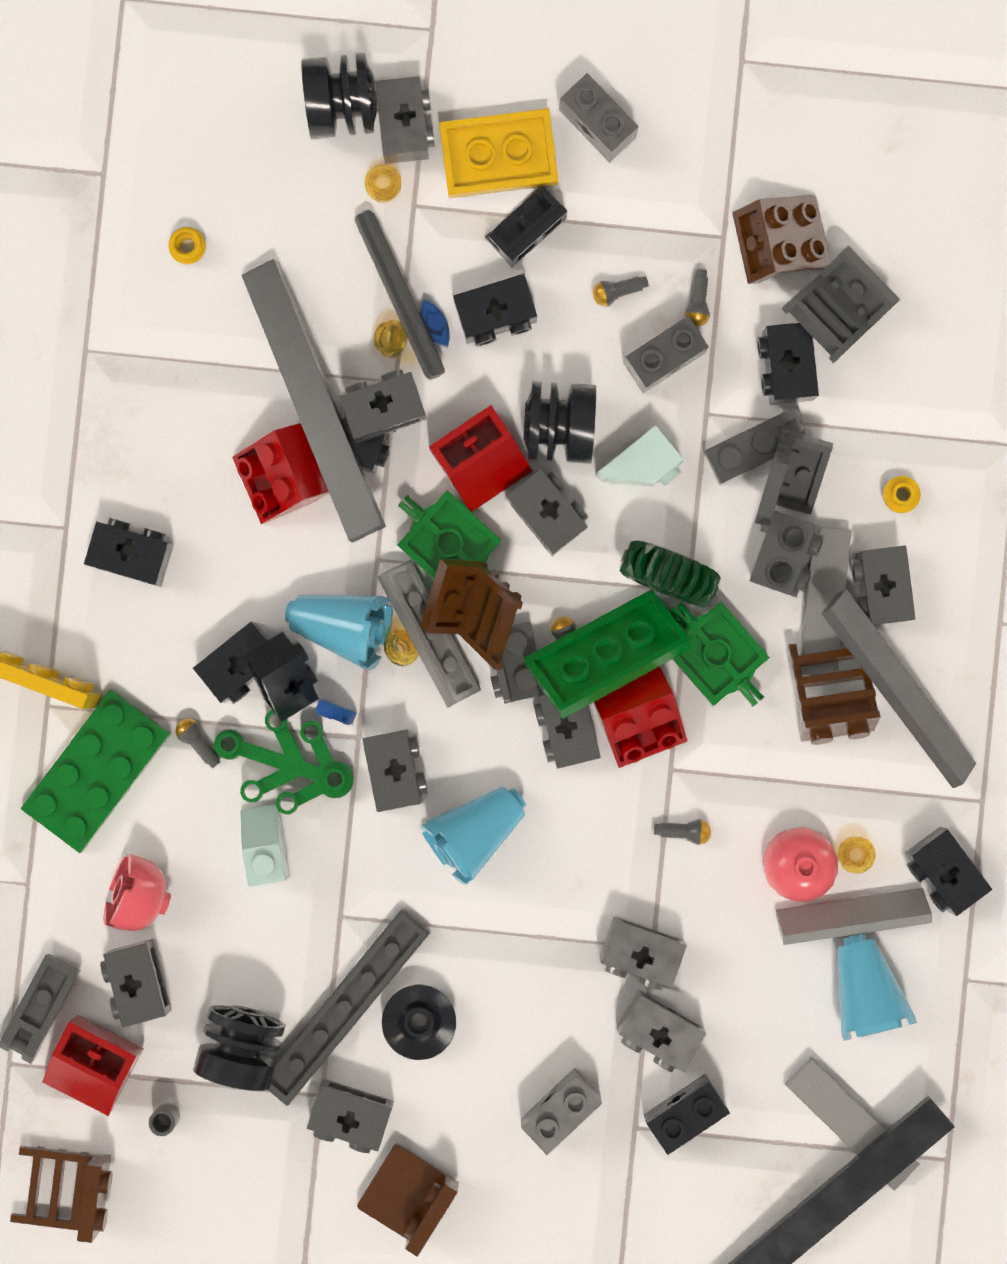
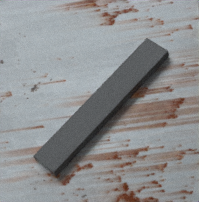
M845 589L837 593L821 614L950 786L956 788L963 785L977 763L848 590Z
M402 908L276 1060L271 1086L268 1091L288 1106L431 931Z

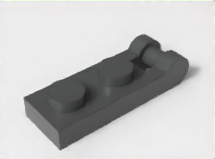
M798 405L704 451L719 485L774 459L780 440L777 428L786 424L790 431L813 437L809 429L805 430L799 418L803 415Z
M46 954L0 1040V1048L7 1052L11 1049L21 1054L22 1060L32 1064L81 971L50 954ZM21 1028L33 1034L30 1041L18 1036Z

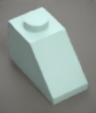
M655 425L598 471L596 476L601 482L653 487L660 481L665 486L681 473L677 466L684 459Z
M276 804L240 810L242 854L248 887L286 881L290 874L280 815Z

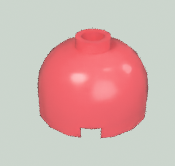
M806 827L791 828L778 833L768 843L763 855L764 874L769 886L781 897L794 902H810L823 896L833 886L838 874V857L832 843L821 833Z
M132 854L122 858L109 887V890L113 891L112 903L105 902L104 925L121 930L137 931L151 925L158 914L164 915L166 913L171 894L165 892V877L162 870L155 863Z

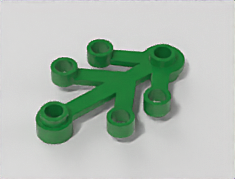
M272 710L265 716V725L274 732L285 755L244 742L242 735L235 730H224L215 738V751L226 760H234L241 756L280 769L258 781L248 780L242 784L240 789L241 797L249 803L258 802L264 794L300 776L315 782L295 793H281L276 799V807L279 812L286 815L293 814L300 805L322 794L329 798H341L347 795L353 787L354 776L351 769L346 764L333 760L322 737L323 729L315 721L305 722L300 729V735L306 743L311 744L320 767L304 761L287 726L288 719L284 720L280 727L274 728L270 725V718L274 715ZM312 725L318 728L319 734L315 739L306 738L305 730L308 726ZM231 737L235 740L236 745L232 751H225L223 749L222 742L225 738ZM334 772L342 776L341 784L336 787L330 786L328 783L329 775ZM251 784L256 785L259 789L258 796L253 799L248 798L245 794V789ZM286 796L294 799V807L288 811L282 809L280 804L282 798Z

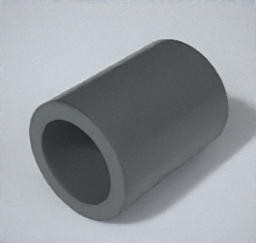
M170 1103L158 1106L149 1118L148 1124L151 1132L157 1136L170 1134L180 1120L179 1110ZM158 1114H166L171 1120V1125L161 1124L158 1120Z

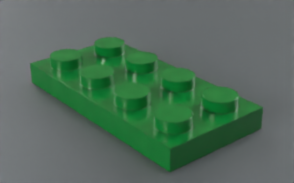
M651 589L523 659L529 673L560 717L564 719L692 649V643L689 636Z
M110 689L20 809L79 854L82 853L171 733L113 689Z

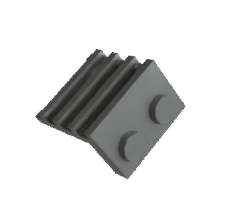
M848 246L781 309L785 314L789 312L830 354L829 359L834 364L901 299Z
M787 429L782 430L754 522L761 525L760 531L768 532L776 505L808 515L812 514L834 443Z

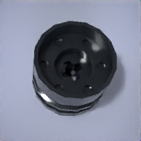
M366 53L356 54L357 71L352 72L349 69L347 55H341L339 73L333 74L327 57L301 60L305 110L311 139L335 137L337 119H345L349 134L356 135V117H362L365 134L374 133V123L378 111L374 74L367 63Z
M532 381V389L525 402L523 435L528 451V460L537 461L538 444H547L546 461L552 462L556 446L564 445L565 457L568 463L591 464L595 433L596 385L571 384L567 400H559L557 383L551 382L550 399H541L542 382Z
M236 1005L210 1006L206 1017L213 1023L206 1024L203 1028V1033L217 1041V1043H206L199 1046L193 1067L194 1073L205 1080L231 1088L248 1091L269 1090L276 1063L261 1053L279 1051L281 1042L273 1037H282L286 1024L262 1011Z

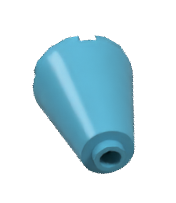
M298 595L295 601L291 600L288 603L285 621L289 622L290 630L363 669L372 670L375 669L382 656L376 655L379 645L387 646L390 637L393 606L386 605L391 600L384 596Z
M502 786L426 821L420 828L424 830L422 834L443 865L448 864L451 868L455 867L457 870L452 876L462 885L467 886L524 818L523 808L526 806V803L514 788L508 790Z
M865 933L843 938L844 946L837 948L841 1034L843 1041L852 1039L850 1033L852 1031L856 1032L857 1037H864L902 1027L901 1019L907 1018L909 1025L917 1023L909 1003L875 940H866Z

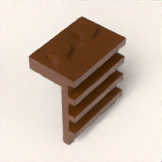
M440 559L420 627L426 633L460 635L494 670H501L503 666L501 658L517 609H521L523 605L521 601L522 595L518 592H511L509 590L510 584L499 581V574L495 571H488V564L484 561Z
M789 644L788 649L802 717L798 727L801 742L811 740V744L820 745L833 741V737L848 735L849 739H861L868 737L871 734L870 732L875 731L881 718L875 698L876 691L873 688L871 679L861 666L860 669L802 677V666L855 659L850 651L846 648L798 655L797 645ZM863 679L865 690L806 698L805 688Z
M20 1146L19 1155L33 1157L26 1214L12 1213L10 1222L77 1230V1241L92 1243L99 1232H104L107 1223L108 1209L105 1208V1200L112 1184L113 1172L109 1171L111 1155L104 1154L103 1156L90 1155L89 1152L75 1153L67 1152L65 1149L51 1150L41 1146L36 1148ZM43 1158L55 1159L48 1217L36 1216ZM65 1161L78 1162L70 1220L58 1219Z

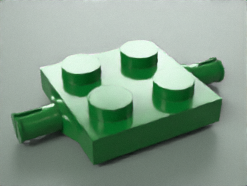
M448 490L435 504L425 509L417 504L409 494L404 500L414 510H411L403 501L398 505L414 521L410 531L397 546L433 579L435 578L440 559L484 561L487 563L489 555L502 542L497 535Z
M682 601L676 605L677 608L673 607L669 612L684 627L683 630L691 639L692 649L672 660L712 706H715L726 695L739 690L752 707L758 701H761L765 696L759 692L750 680L756 669L770 657L727 607L720 601L706 614L696 618Z

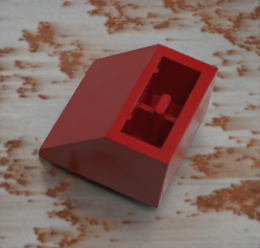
M492 405L429 446L431 454L470 512L475 511L533 472L511 433Z
M301 423L276 429L232 457L261 525L314 503L329 494Z
M660 666L593 702L618 768L688 742L673 692Z
M76 1015L68 1022L55 1047L42 1082L109 1117L144 1048L80 1015Z

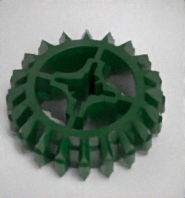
M639 540L631 541L621 559L622 563L619 571L623 576L642 586L699 607L710 606L712 599L716 597L719 589L718 584L721 577L714 569L687 556L652 543Z

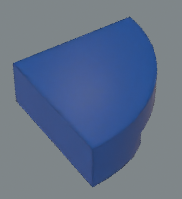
M424 300L420 315L432 342L448 348L450 341L448 323L444 315L434 304Z
M324 699L319 700L315 710L316 714L334 719L349 726L350 724L353 725L357 712Z

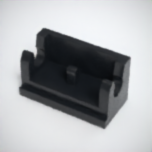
M541 186L495 229L489 232L485 239L513 268L567 219L568 211L544 186Z

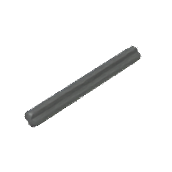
M366 210L355 216L354 221L425 377L429 380L440 377L445 373L442 361L375 214L370 210Z

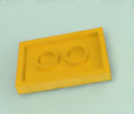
M549 108L439 122L449 199L559 184Z
M0 651L1 679L80 709H92L98 706L102 694L92 691L94 684L76 677L60 679L58 678L60 671L42 664L35 665L30 663L29 666L23 665L24 657L8 651Z

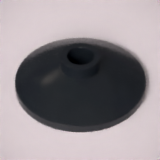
M415 984L404 987L388 1000L384 1008L381 1021L383 1035L389 1046L405 1058L412 1060L433 1058L442 1053L454 1037L456 1030L454 1007L444 993L432 986ZM423 1014L427 1019L426 1024L416 1026L412 1020L414 1015Z

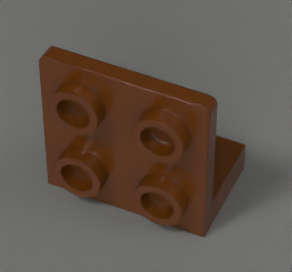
M815 195L758 199L732 212L748 284L761 283L781 273L825 269L831 263Z
M396 1143L360 1198L357 1208L406 1239L405 1250L418 1257L457 1195L459 1181Z

